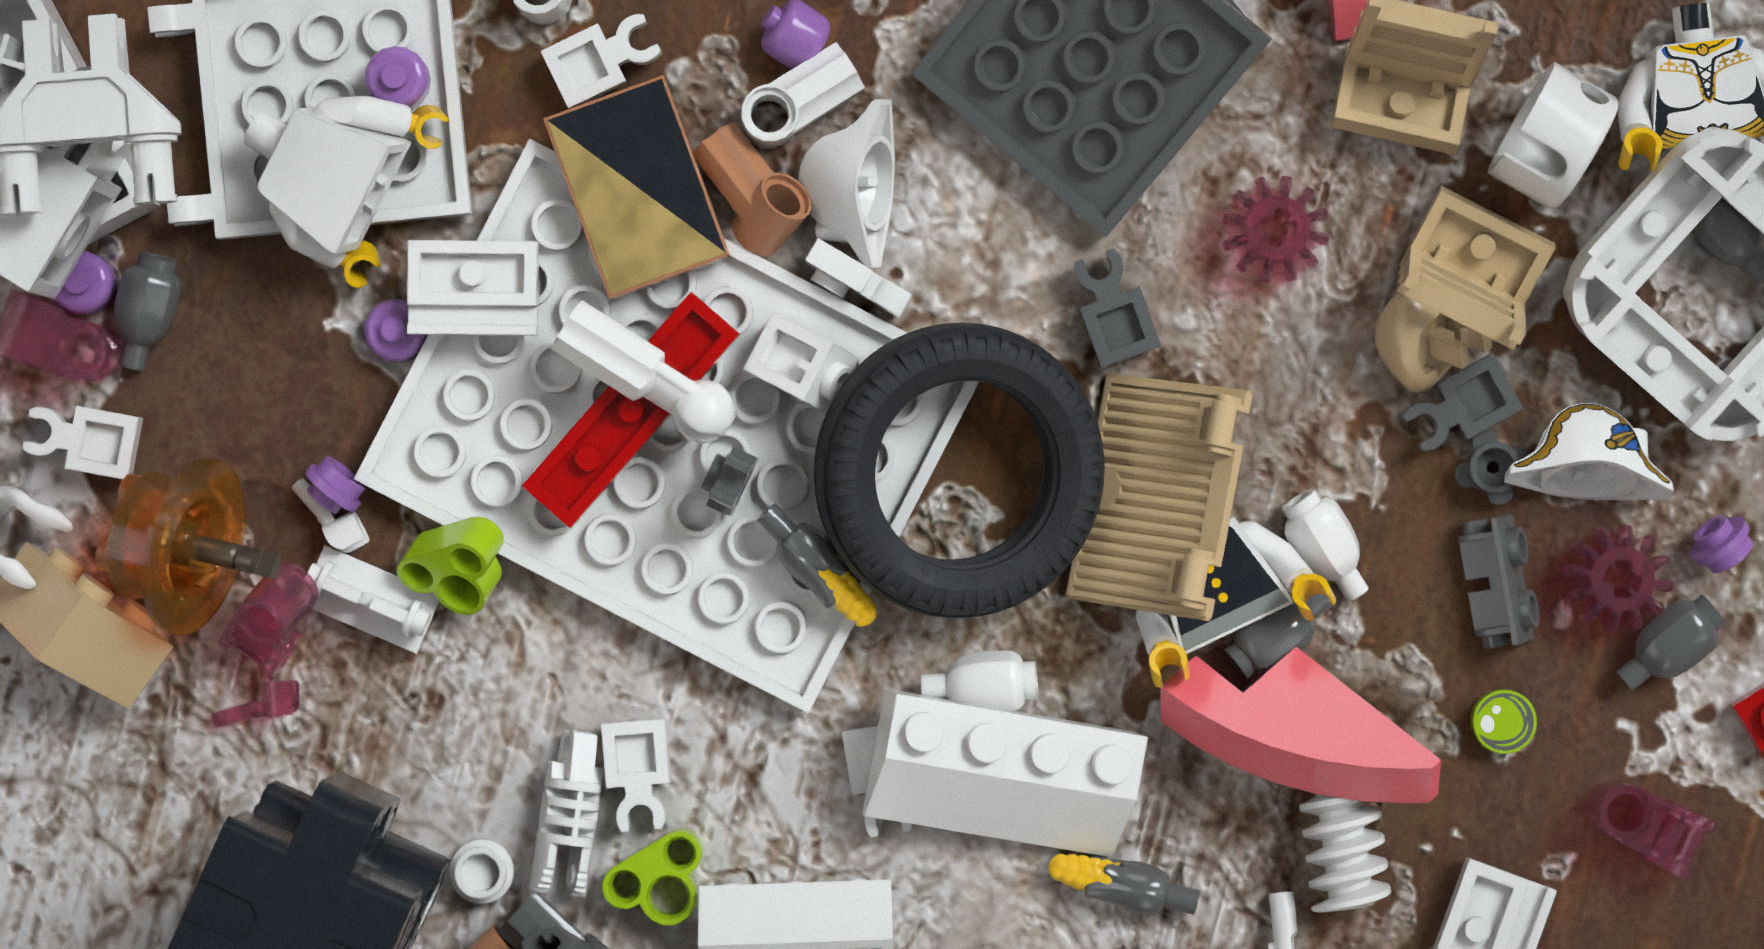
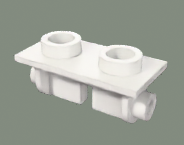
M326 545L323 547L317 564L313 563L305 577L303 587H306V590L300 601L301 605L416 654L439 604V600L433 592L425 594L414 592L407 588L397 575Z

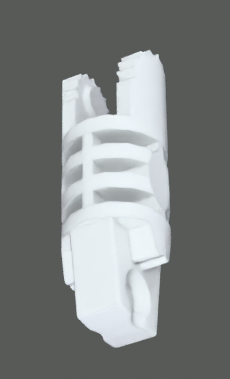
M563 730L557 762L548 761L545 787L539 815V828L537 830L530 877V891L545 893L550 889L554 876L558 844L570 846L565 881L567 894L577 897H584L586 895L594 843L593 836L599 808V794L601 793L604 770L601 767H595L598 736L594 733Z

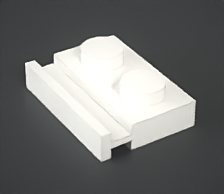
M408 240L407 334L538 336L539 243L537 241Z
M1466 857L1433 949H1536L1557 890Z

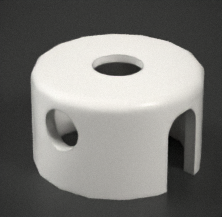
M1556 62L1552 63L1541 76L1506 132L1492 159L1488 174L1549 209L1560 206L1586 171L1608 133L1618 111L1617 98Z

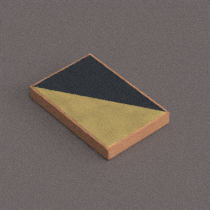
M664 75L543 118L610 301L730 258V253Z

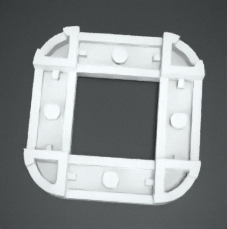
M1709 127L1678 143L1657 165L1656 170L1652 171L1581 249L1570 267L1567 280L1563 286V297L1567 303L1571 319L1578 330L1689 429L1710 441L1712 439L1735 441L1749 438L1756 434L1759 437L1764 436V326L1722 371L1635 294L1721 198L1764 235V144L1741 132Z

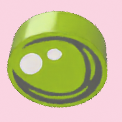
M1497 689L1487 692L1477 700L1471 711L1470 726L1475 739L1484 748L1496 753L1509 754L1517 752L1529 744L1536 731L1537 717L1532 704L1523 695L1511 690Z

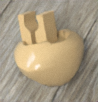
M1401 293L1395 295L1388 302L1375 322L1374 337L1379 356L1391 374L1409 392H1427L1443 377L1452 365L1460 369L1469 365L1467 348H1476L1483 353L1492 348L1490 338Z

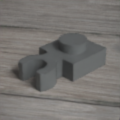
M1114 248L1105 252L1107 261L1110 264V273L1104 279L1097 280L1090 277L1083 259L1074 263V275L1078 284L1086 291L1092 292L1095 299L1094 303L1080 307L1079 312L1100 369L1161 347L1140 286L1125 292L1121 290L1119 281L1123 274V261Z
M1490 353L1434 385L1443 401L1437 404L1421 402L1411 405L1403 411L1400 417L1403 422L1413 420L1419 415H1425L1432 420L1434 424L1432 435L1417 444L1419 451H1429L1439 447L1446 440L1449 428L1455 425L1463 439L1468 440L1524 408L1494 353Z
M734 446L731 453H728L726 457L717 453L701 487L710 492L706 506L732 516L759 458Z

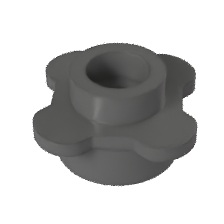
M1484 430L1473 436L1471 441L1473 449L1466 462L1458 464L1455 468V479L1461 487H1474L1485 493L1490 503L1502 505L1509 502L1513 497V484L1504 482L1506 471L1514 462L1523 459L1529 454L1521 447L1512 448L1505 443L1499 442L1497 435L1493 431ZM1491 461L1496 462L1498 465V471L1494 474L1489 473L1486 468L1487 464Z

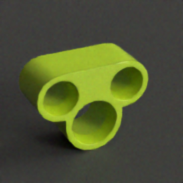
M479 516L424 531L417 535L397 567V575L400 581L414 592L421 594L433 592L446 608L462 615L476 614L482 610L502 577V568L496 555L504 543V535L494 522Z
M677 828L616 863L606 873L602 882V891L605 899L612 906L619 909H629L640 904L646 915L652 921L661 925H675L683 922L691 915L698 901V888L691 872L698 867L703 857V844L700 837L687 828ZM683 839L689 842L693 849L692 858L684 863L674 861L669 853V846L672 841ZM626 872L634 875L638 881V890L632 895L620 894L615 887V879L618 874ZM663 878H675L681 881L688 892L686 906L674 913L660 910L654 904L652 898V889L656 882Z

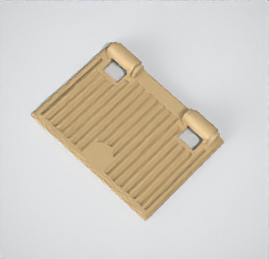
M1106 373L1097 421L1104 451L1105 473L1103 493L1090 534L1077 556L1071 562L1065 598L1203 621H1210L1212 619L1215 599L1203 597L1209 566H1222L1243 451L1242 445L1232 443L1237 413H1250L1253 397L1251 395L1252 391Z

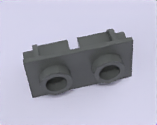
M1513 514L1492 518V530L1490 531L1487 519L1463 522L1464 535L1458 536L1465 579L1489 577L1491 589L1468 593L1475 637H1482L1484 649L1508 645L1507 633L1509 632L1511 633L1513 646L1535 639L1533 628L1539 626L1540 614L1537 598L1532 589L1526 590L1522 565L1528 563L1529 558L1527 538L1521 526L1515 527Z

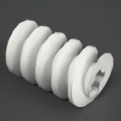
M1316 794V797L1299 805L1300 812L1319 816L1318 823L1302 830L1303 837L1322 842V848L1305 856L1306 863L1325 867V873L1308 881V885L1311 889L1328 892V899L1312 906L1311 910L1313 912H1333L1357 909L1373 905L1375 902L1387 897L1391 893L1389 883L1374 880L1371 877L1388 868V861L1384 857L1368 853V851L1385 842V835L1382 832L1365 828L1366 825L1382 817L1381 808L1362 803V801Z

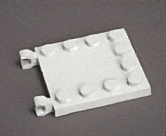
M192 0V3L147 7L150 33H155L156 38L180 36L195 32L211 194L178 196L177 202L167 203L169 224L189 226L214 222L215 237L218 240L281 234L269 211V200L258 190V182L270 159L244 144V136L249 125L263 111L287 125L296 109L316 107L325 98L370 96L364 82L366 66L373 55L381 49L392 46L406 47L417 53L427 65L430 73L429 93L423 103L411 110V112L413 113L418 107L426 104L435 105L445 113L450 122H444L437 118H431L424 122L421 134L438 137L443 142L436 149H427L421 146L411 132H407L402 137L411 142V145L370 225L473 215L451 0Z

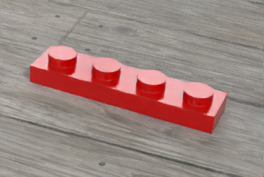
M690 292L647 342L665 352V364L692 381L703 379L737 340L740 333L694 293ZM608 386L523 483L522 487L569 528H573L671 414L645 397L632 401Z

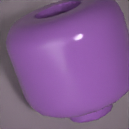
M789 0L780 8L773 5L767 11L760 24L765 29L761 38L763 51L790 70L816 56L824 47L830 34L829 20L801 0Z
M392 46L381 49L372 56L365 69L364 82L366 90L371 97L404 104L413 110L423 103L428 95L431 77L427 65L417 53L406 47Z
M84 251L54 300L61 308L78 315H93L103 311L112 303L117 292V276L114 268L105 258Z
M388 299L378 303L369 312L364 325V336L368 347L378 357L389 362L405 363L415 359L428 335L407 334L408 305L404 299Z

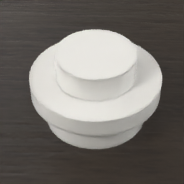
M488 839L470 841L463 845L452 859L450 865L452 885L460 896L470 902L480 904L493 902L502 897L513 882V860L508 851L495 841Z

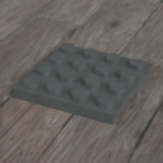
M970 0L911 74L1101 234L1107 237L1269 44L1272 38L1227 0Z

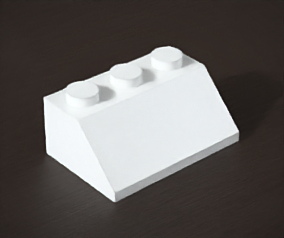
M855 879L832 882L792 881L773 884L741 885L730 883L715 886H699L698 949H894L891 880Z

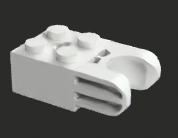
M91 66L79 67L74 71L91 70ZM124 141L43 147V152L37 154L41 205H43V213L29 215L25 212L22 215L16 216L0 215V275L27 292L55 299L122 188L112 183L111 180L129 152L131 145H124Z

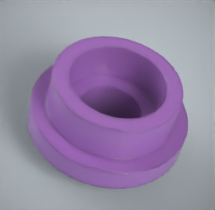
M326 456L319 465L311 464L305 471L306 476L312 482L307 488L308 493L327 510L337 514L343 507L350 512H355L361 505L358 497L366 489V486L354 480L355 474L336 459Z
M1718 515L1709 519L1694 534L1696 542L1691 548V557L1696 564L1707 566L1712 573H1721L1729 570L1741 562L1753 547V541L1748 536L1749 525L1741 516L1726 518L1724 515Z

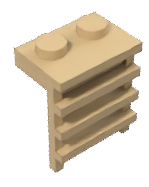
M1366 0L1364 11L1361 10L1357 27L1353 29L1351 42L1347 44L1330 127L1455 155L1460 146L1470 88L1497 35L1499 23L1400 0Z
M1441 186L1400 261L1399 266L1401 268L1399 270L1400 277L1398 279L1399 286L1397 292L1514 350L1517 344H1521L1526 335L1525 303L1556 249L1555 243Z

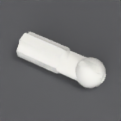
M583 300L572 311L550 348L632 401L645 397L670 413L676 429L686 439L697 443L715 442L725 435L735 419L736 408L732 396L721 384L707 379L692 381L665 364V352Z

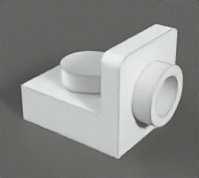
M772 313L743 370L826 413L837 391L853 372L858 362V357L805 328Z

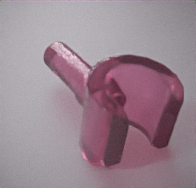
M297 680L262 681V701H252L213 712L212 721L214 726L219 728L250 718L279 717L294 714L300 705L299 682Z

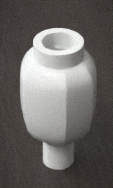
M1314 488L1308 489L1289 500L1282 507L1283 512L1288 518L1285 523L1284 532L1287 541L1313 571V574L1321 575L1327 581H1335L1347 601H1352L1363 595L1369 587L1356 568L1360 557L1359 542L1340 506L1333 499L1327 497L1320 498Z
M1008 650L984 651L964 655L950 665L947 673L922 674L921 692L922 695L948 698L952 701L1016 711L1024 705L1025 700L1038 699L1036 661L1023 662L1020 655Z

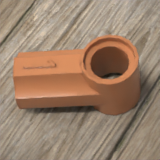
M735 122L720 127L714 134L703 140L694 150L693 155L697 163L735 211L731 220L732 232L736 240L748 251L761 256L775 254L810 214L812 207L811 198L805 187L798 180L787 174L774 173Z

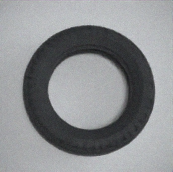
M964 322L938 324L911 331L886 343L861 362L841 385L829 405L819 431L814 456V490L817 508L825 532L844 564L864 585L891 603L916 613L943 618H972L1006 610L1033 597L1059 577L1077 556L1090 534L1102 498L1105 473L1103 443L1095 414L1084 391L1071 373L1048 351L1019 334L991 325ZM957 381L988 383L1011 396L1026 412L1036 430L1042 452V478L1036 501L1029 515L1017 531L1006 541L985 553L963 559H940L920 554L906 545L896 535L887 522L879 504L876 491L875 469L882 439L897 414L909 402L927 390Z

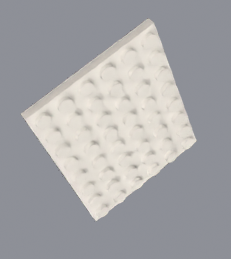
M529 138L477 241H537L539 243L538 336L428 335L354 480L443 526L477 516L491 520L501 529L504 535V543L498 554L809 713L855 622L848 620L844 614L835 609V606L826 609L819 598L807 586L785 569L775 550L779 543L761 526L757 519L771 505L776 503L796 525L801 522L808 523L828 538L819 515L814 490L815 449L826 413L743 370L772 313L805 328L857 356L858 362L855 368L877 349L907 332L726 239L724 240L730 253V258L610 301L555 151ZM690 292L694 293L740 333L737 340L702 379L721 384L731 394L736 408L734 421L725 435L719 440L697 443L686 439L676 429L672 415H670L574 527L569 528L525 490L522 485L609 385L550 349L555 338L577 304L583 300L648 341ZM957 381L927 390L909 402L888 427L877 455L875 482L882 512L898 537L902 533L979 382ZM734 446L759 458L733 515L728 516L706 506L710 492L701 487L717 453L726 457L728 453H731ZM861 582L860 585L863 587L864 592L870 595L872 590Z

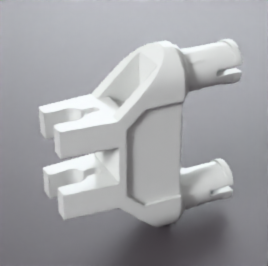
M116 14L88 16L91 70L64 72L59 24L52 23L50 19L22 21L25 76L0 107L1 216L22 215L25 212L29 215L43 213L37 154L43 152V147L124 141V145H131L135 197H133L134 205H155V201L161 204L177 202L171 143L178 141L177 136L181 135V123L129 73L125 20L123 18H118Z

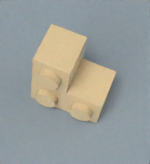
M26 542L14 559L26 568L35 580L36 586L33 589H24L9 583L1 576L0 623L36 660L130 709L173 648L155 629L160 619L131 599H128L123 607L111 601L115 594L102 583L85 574L86 567L66 551L54 546L52 551L47 554Z

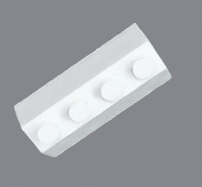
M884 689L862 815L1112 857L1137 801L1148 737L1129 730Z

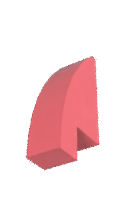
M1298 647L1293 648L1244 693L1197 656L1188 662L1190 670L1188 680H1184L1182 669H1180L1160 688L1162 723L1207 753L1233 767L1271 782L1318 795L1363 802L1428 803L1438 795L1441 759Z

